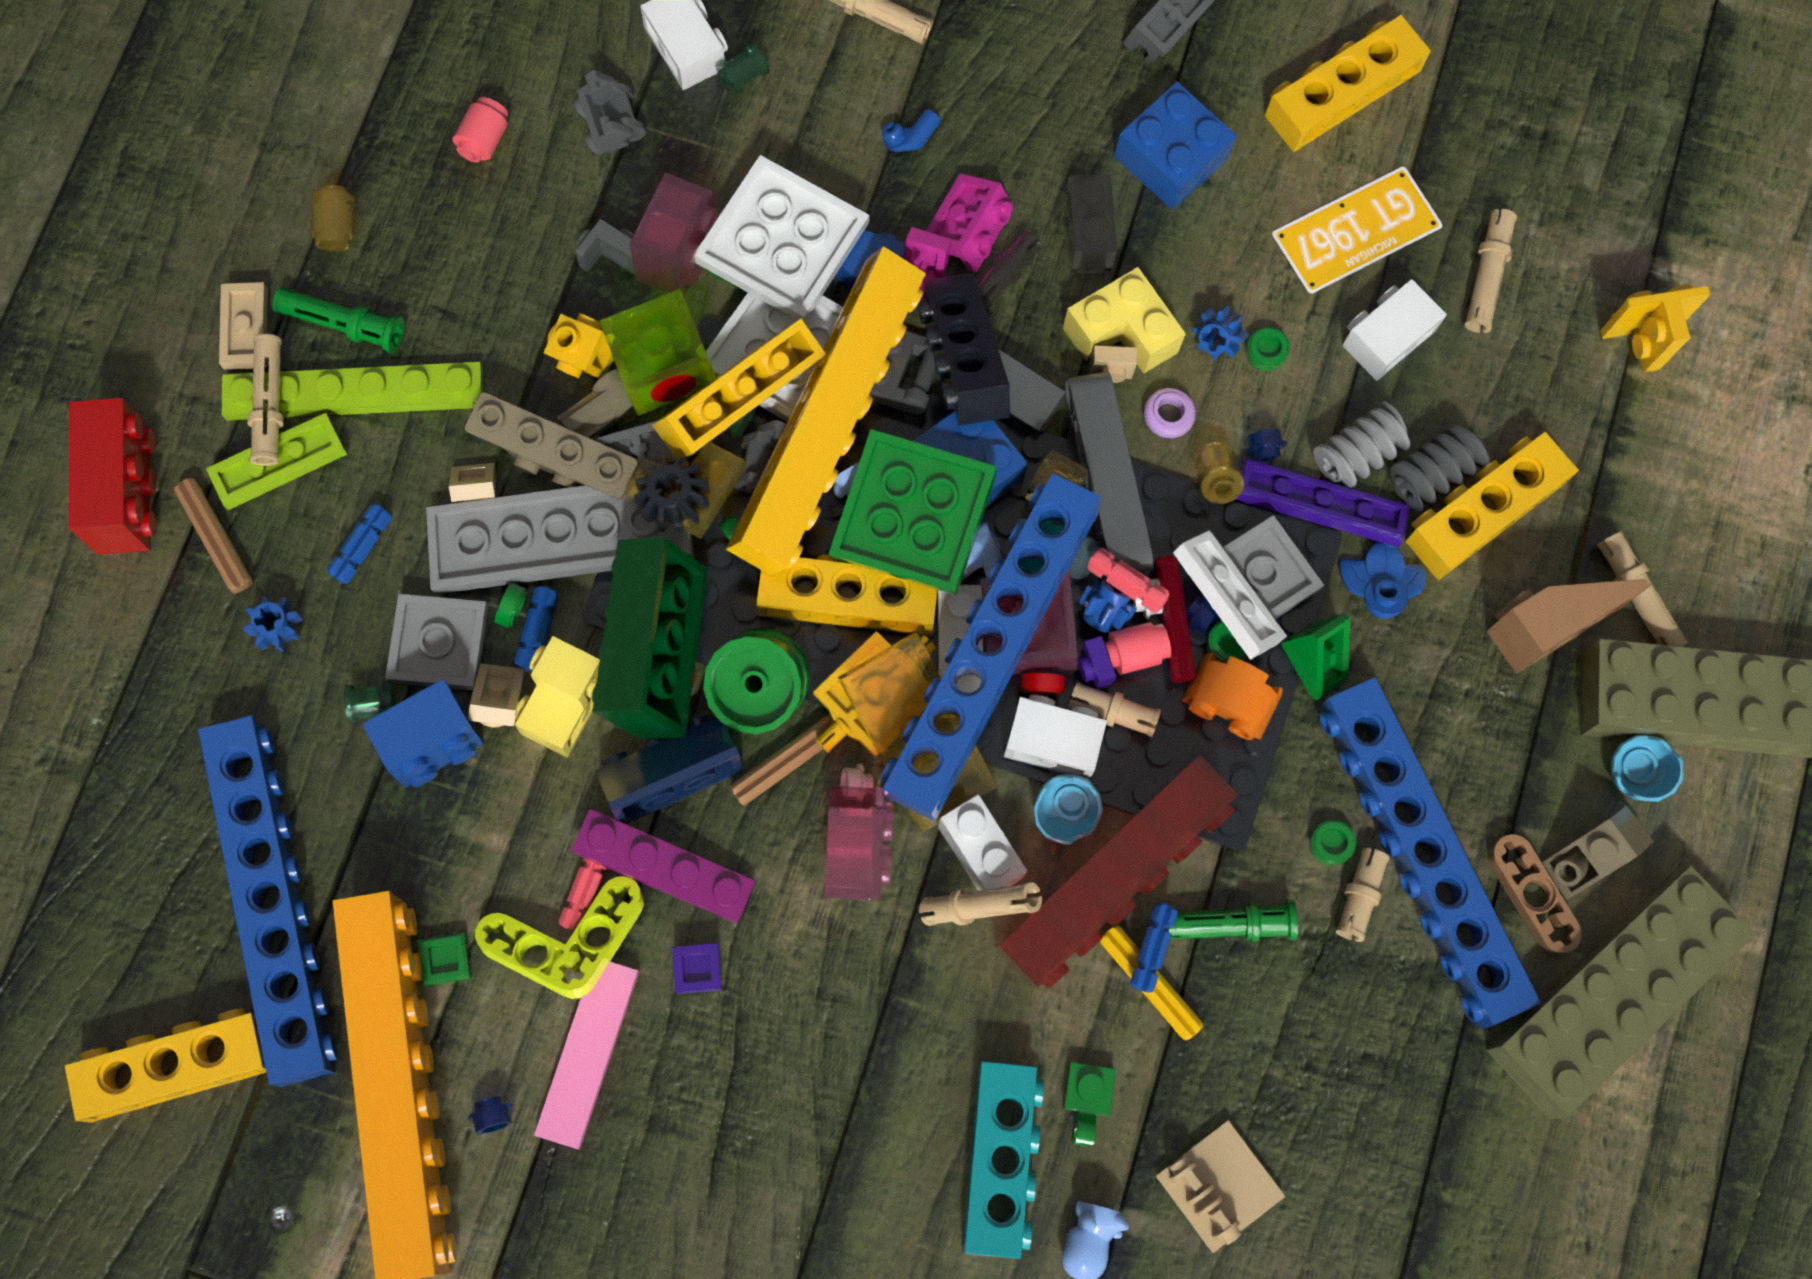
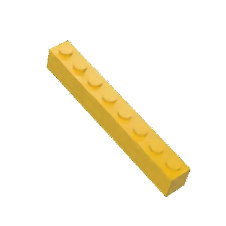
M881 247L865 260L823 347L826 355L816 362L726 548L727 551L769 575L776 574L786 568H792L799 559L803 546L799 544L805 530H810L815 524L821 508L817 506L822 493L830 490L838 476V470L835 469L836 463L840 455L844 456L855 440L856 434L852 432V429L857 419H862L872 404L873 397L869 393L874 383L877 384L889 368L890 361L886 357L891 347H896L905 334L907 326L903 324L907 313L912 312L922 298L923 291L919 287L926 273L886 247Z

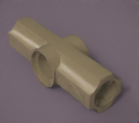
M660 345L624 371L622 369H615L605 374L596 382L591 394L557 416V421L560 426L589 439L598 438L614 425L623 426L638 418L652 399L650 396L652 389L659 382L669 377L683 375L682 371L669 351Z

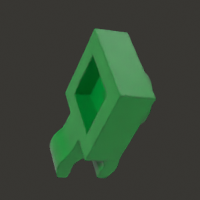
M1069 1063L1063 1110L1076 1112L1072 1145L1084 1147L1094 1145L1096 1115L1104 1117L1111 1115L1116 1069Z

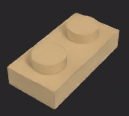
M264 282L221 284L219 364L224 370L253 368V338L256 335L267 334L268 288Z
M480 663L470 702L468 721L480 722L488 727L514 726L525 669Z

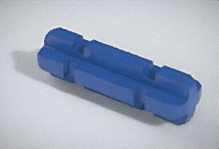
M372 503L368 506L362 515L364 518L363 523L358 522L339 549L341 555L339 557L335 556L328 565L327 572L337 581L344 584L350 582L357 571L354 569L355 565L362 564L380 537L377 535L378 531H384L391 521L392 516L380 505Z
M537 586L533 591L531 599L533 608L528 609L520 638L522 647L517 649L514 660L516 667L525 669L524 671L533 672L530 669L532 658L541 645L545 646L553 618L550 612L555 610L558 600V594L554 589Z
M1156 903L1150 916L1152 925L1146 929L1137 958L1139 967L1134 968L1130 985L1137 990L1151 993L1155 989L1159 976L1156 974V971L1161 969L1171 937L1169 929L1174 927L1178 915V910L1175 907L1164 903Z

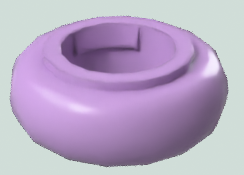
M1164 388L1157 390L1149 396L1144 405L1143 416L1146 425L1153 433L1163 438L1172 439L1184 435L1191 429L1195 422L1196 409L1192 399L1183 391L1175 388ZM1165 404L1174 405L1180 410L1181 419L1176 422H1167L1160 417L1158 408Z

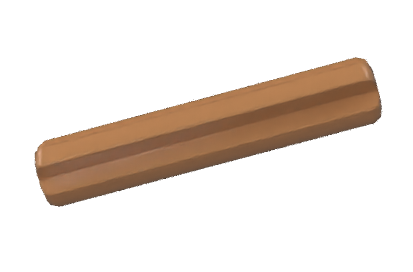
M192 477L177 483L174 486V491L228 589L236 594L249 588L253 584V580L199 483Z
M829 713L733 782L730 788L738 802L742 805L748 804L823 750V745L820 746L815 739L834 723L831 714Z

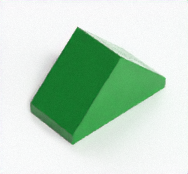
M1345 613L1312 622L1281 642L1284 651L1310 697L1316 701L1348 680L1351 618Z

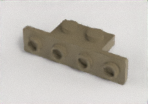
M486 392L480 394L465 425V430L469 434L505 449L515 458L513 465L534 475H537L539 469L554 475L552 482L563 488L586 485L615 499L622 500L639 465L635 458Z

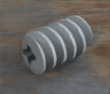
M1384 401L1380 403L1379 408H1374L1368 411L1365 417L1356 419L1352 426H1347L1340 430L1339 435L1328 438L1325 445L1320 444L1316 446L1313 454L1319 470L1327 479L1333 483L1341 481L1344 485L1351 488L1357 483L1355 473L1363 479L1370 476L1368 464L1376 470L1382 468L1384 464L1382 456L1388 460L1395 459L1397 457L1396 447L1401 451H1407L1410 448V440L1403 418L1391 404Z

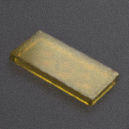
M912 633L837 677L885 767L892 757L899 759L907 744L902 741L909 722L913 717L921 718L928 705L923 700L930 683L935 677L941 679L919 634ZM944 714L937 719L935 728L944 733L952 732L959 726L960 719L953 714ZM975 745L935 822L908 809L918 830L922 833L939 824L942 816L978 794L980 797H983L998 788L977 746ZM930 753L922 754L915 760L914 769L920 773H929L937 767L939 759Z

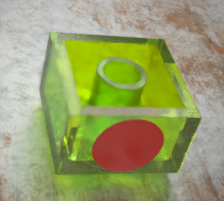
M681 288L600 320L624 388L638 416L692 395L717 378Z

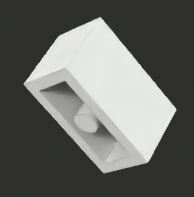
M651 0L640 6L644 28L682 90L726 69L724 52L728 50L726 41L718 28L712 30L706 21L708 15L701 0Z
M1412 279L1400 289L1396 285L1392 286L1377 301L1379 305L1377 309L1371 314L1366 310L1362 311L1347 326L1350 333L1342 346L1376 381L1430 337L1447 316Z
M1030 695L1029 699L1020 697L1004 757L1061 773H1072L1090 780L1095 771L1107 720L1097 718L1098 713L1088 708L1072 707L1071 711L1054 706L1055 701L1044 696Z
M979 794L940 818L939 830L978 891L1010 887L1024 878L1027 869Z

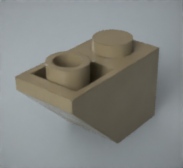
M1626 805L1542 861V864L1559 891L1568 900L1638 857L1654 841Z

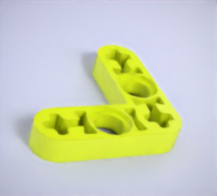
M620 876L609 880L598 893L566 945L502 913H492L483 917L475 929V939L482 952L492 960L564 997L571 999L581 998L594 988L643 909L644 898L637 882L632 878ZM628 892L631 902L629 904L621 902L616 909L613 897L615 895L622 897ZM613 912L615 914L617 922H619L618 924H616L610 918ZM596 927H604L610 931L609 940L600 947L589 946L586 943L588 933ZM503 929L507 938L515 943L513 951L508 943L500 939H496L492 943L488 935L491 932L499 933ZM540 945L547 949L546 959L542 963L530 966L523 962L524 954L529 948ZM578 950H581L582 953L587 956L585 957L583 962L579 955V952H577ZM580 966L583 978L581 980L573 978L568 984L564 973L567 970L575 972Z

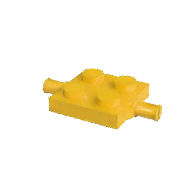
M876 631L813 692V695L829 710L834 721L827 730L815 739L820 746L823 745V749L829 753L835 745L848 735L858 740L876 758L907 728L913 717H918L926 709L928 703L923 700L930 684L923 678L918 665L936 650L935 645L932 642L929 643V639L923 635L912 648L904 653L892 647Z

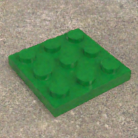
M871 429L829 555L832 558L957 596L996 479L997 466Z

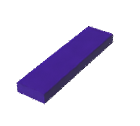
M1245 458L1234 500L1396 547H1400L1404 539L1410 505L1248 458Z

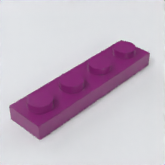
M589 809L571 849V853L735 924L738 923L756 882L592 809Z

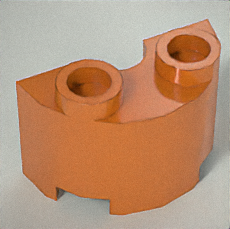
M1207 653L1203 655L1196 669V676L1193 681H1190L1181 701L1189 704V710L1204 719L1212 720L1214 715L1225 718L1231 722L1228 727L1229 730L1241 738L1252 740L1255 737L1261 740L1281 699L1283 689L1266 684L1269 675L1249 663L1230 656L1226 664L1217 660L1213 653Z

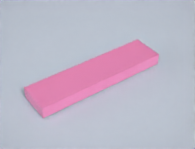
M609 962L594 988L587 995L581 997L534 1136L580 1150L639 975L638 970Z

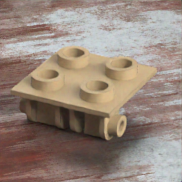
M1228 1120L1156 1175V1178L1212 1253L1216 1252L1223 1245H1229L1242 1235V1230L1285 1197Z

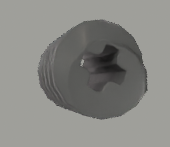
M1452 425L1444 431V434L1435 436L1431 443H1425L1417 452H1412L1405 457L1404 461L1394 464L1390 472L1391 482L1401 502L1410 505L1409 510L1419 513L1423 510L1422 501L1429 505L1433 504L1436 501V493L1444 496L1450 491L1449 483L1457 487L1463 483L1462 474L1465 477L1471 478L1476 474V466L1482 469L1489 464V456L1483 444L1472 432L1462 426Z

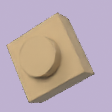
M1094 346L1090 360V374L1109 371L1113 383L1132 379L1137 365V347Z
M495 463L451 467L449 480L451 502H467L495 497L497 485Z

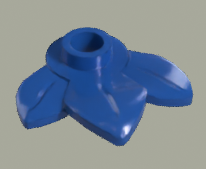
M1378 541L1372 545L1367 553L1366 561L1343 558L1340 562V575L1347 590L1363 597L1368 611L1380 619H1390L1400 614L1405 609L1408 599L1419 595L1426 584L1424 567L1416 564L1405 565L1404 557L1399 548ZM1381 593L1387 594L1392 598H1386L1382 596Z

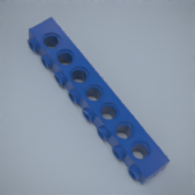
M1054 473L1051 474L1046 485L1041 483L1037 485L1028 504V507L1033 510L1025 524L1019 521L1014 527L1008 540V546L1012 547L1005 562L998 560L989 574L987 584L991 586L984 601L976 599L966 619V623L970 624L969 629L963 640L956 638L953 641L945 657V662L949 664L942 679L935 677L925 693L923 701L928 703L920 719L917 717L911 719L902 738V741L907 743L899 759L892 757L882 773L880 781L885 783L883 791L887 798L935 822L1100 511V495ZM1054 520L1060 522L1064 529L1059 534L1047 535L1040 530V527L1043 523ZM1031 558L1041 561L1044 565L1035 574L1024 573L1019 566L1023 561ZM1007 597H1016L1023 603L1022 608L1015 613H1005L999 609L998 605ZM985 636H996L1002 641L1001 647L992 653L981 651L977 645ZM964 675H975L981 680L979 688L970 693L962 692L956 687L958 680ZM944 714H953L960 719V724L954 731L944 733L935 728L937 719ZM930 753L939 759L937 767L929 773H920L914 769L915 760L922 754Z
M1376 677L1329 697L1319 707L1321 714H1319L1321 726L1328 737H1334L1341 751L1339 753L1341 766L1350 778L1354 777L1361 791L1359 793V800L1363 810L1369 817L1374 816L1382 832L1379 833L1381 846L1390 858H1395L1402 872L1399 874L1401 886L1409 898H1415L1422 912L1419 916L1421 926L1431 940H1436L1443 954L1440 956L1442 968L1451 981L1456 980L1464 996L1461 998V1005L1469 1020L1473 1023L1477 1022L1479 1028L1483 1029L1494 1026L1541 1004ZM1360 724L1367 727L1371 732L1372 741L1370 743L1360 741L1354 733V725ZM1375 764H1383L1390 770L1392 775L1390 783L1382 782L1376 777L1374 773ZM1395 803L1404 804L1409 808L1412 814L1410 823H1404L1396 817L1394 812ZM1416 843L1424 844L1430 849L1432 854L1430 864L1423 863L1416 857ZM1437 883L1444 884L1450 889L1452 893L1450 905L1443 904L1438 900L1435 893ZM1458 924H1463L1471 930L1473 935L1471 946H1465L1458 940L1456 935ZM1480 965L1489 968L1493 974L1494 982L1491 988L1483 986L1478 980L1477 970Z
M252 715L200 728L198 732L269 1085L282 1087L334 1073L333 1060L339 1057L338 1047L334 1034L332 1032L327 1033L323 1015L329 1014V1004L324 988H317L314 970L320 969V961L315 944L313 942L308 944L305 926L311 924L310 912L305 899H299L296 882L302 880V875L297 857L295 855L290 856L287 839L293 837V832L287 812H281L278 796L284 794V788L279 771L277 769L272 770L269 753L275 752L272 733L268 726L263 727ZM245 759H252L253 767L251 772L245 777L236 778L235 770L237 765ZM261 801L262 810L260 815L252 821H245L244 811L246 807L252 802ZM263 844H269L271 853L267 861L260 865H254L252 857L256 848ZM272 887H278L280 897L277 904L272 908L263 909L261 899L265 891ZM280 931H287L289 936L287 947L282 952L273 954L270 948L272 937ZM295 975L298 980V988L291 997L283 999L279 993L280 983L285 977ZM303 1019L307 1024V1034L301 1042L292 1044L288 1037L289 1028L295 1021Z

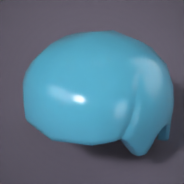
M1635 735L1618 745L1610 758L1611 779L1624 795L1636 801L1658 802L1674 794L1683 781L1682 756L1664 739L1653 735Z
M1072 773L1057 775L1049 779L1040 788L1033 805L1035 824L1047 839L1063 845H1070L1074 841L1090 835L1098 826V821L1103 813L1100 791L1088 778Z

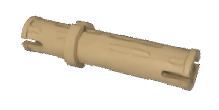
M829 0L845 8L844 12L851 16L858 14L894 32L909 37L921 45L925 43V39H927L933 25L932 19L918 15L889 0Z
M1498 209L1490 212L1485 242L1479 245L1478 255H1480L1481 260L1468 316L1464 324L1468 330L1480 333L1481 325H1484L1482 330L1484 333L1492 330V321L1505 264L1511 260L1513 253L1510 243L1517 215L1511 210L1502 209L1500 218L1498 217Z
M260 334L253 338L252 411L247 415V424L252 427L250 462L261 466H271L279 462V428H282L284 420L283 415L279 413L281 381L280 347L282 339L271 334ZM265 366H269L268 392L264 391ZM264 408H268L266 435L263 434Z
M1620 531L1597 544L1617 576L1614 581L1646 579L1650 587L1633 599L1632 602L1656 643L1679 647L1688 644V640L1677 626L1646 573L1649 571L1647 565L1639 562L1623 532Z
M1033 882L975 892L964 888L952 891L950 895L925 897L919 905V913L931 911L935 913V915L921 917L923 923L928 926L947 922L967 925L978 918L1037 912L1042 905V896L1026 897L1027 894L1040 892L1039 887Z

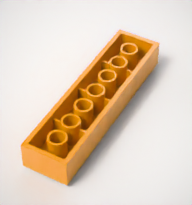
M390 891L333 900L375 1279H420L451 1273L450 1263L457 1261V1248L454 1234H447L445 1215L451 1213V1199L448 1186H441L439 1167L445 1166V1150L442 1139H435L433 1120L439 1119L440 1110L436 1091H429L427 1073L434 1071V1060L431 1046L429 1044L424 1045L422 1027L428 1026V1011L424 998L418 999L416 981L422 980L423 977L419 953L413 954L411 936L417 935L415 912L413 908L407 909V904Z

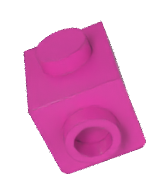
M911 227L906 238L904 260L926 273L919 287L923 291L922 298H924V280L943 278L947 274L952 239Z

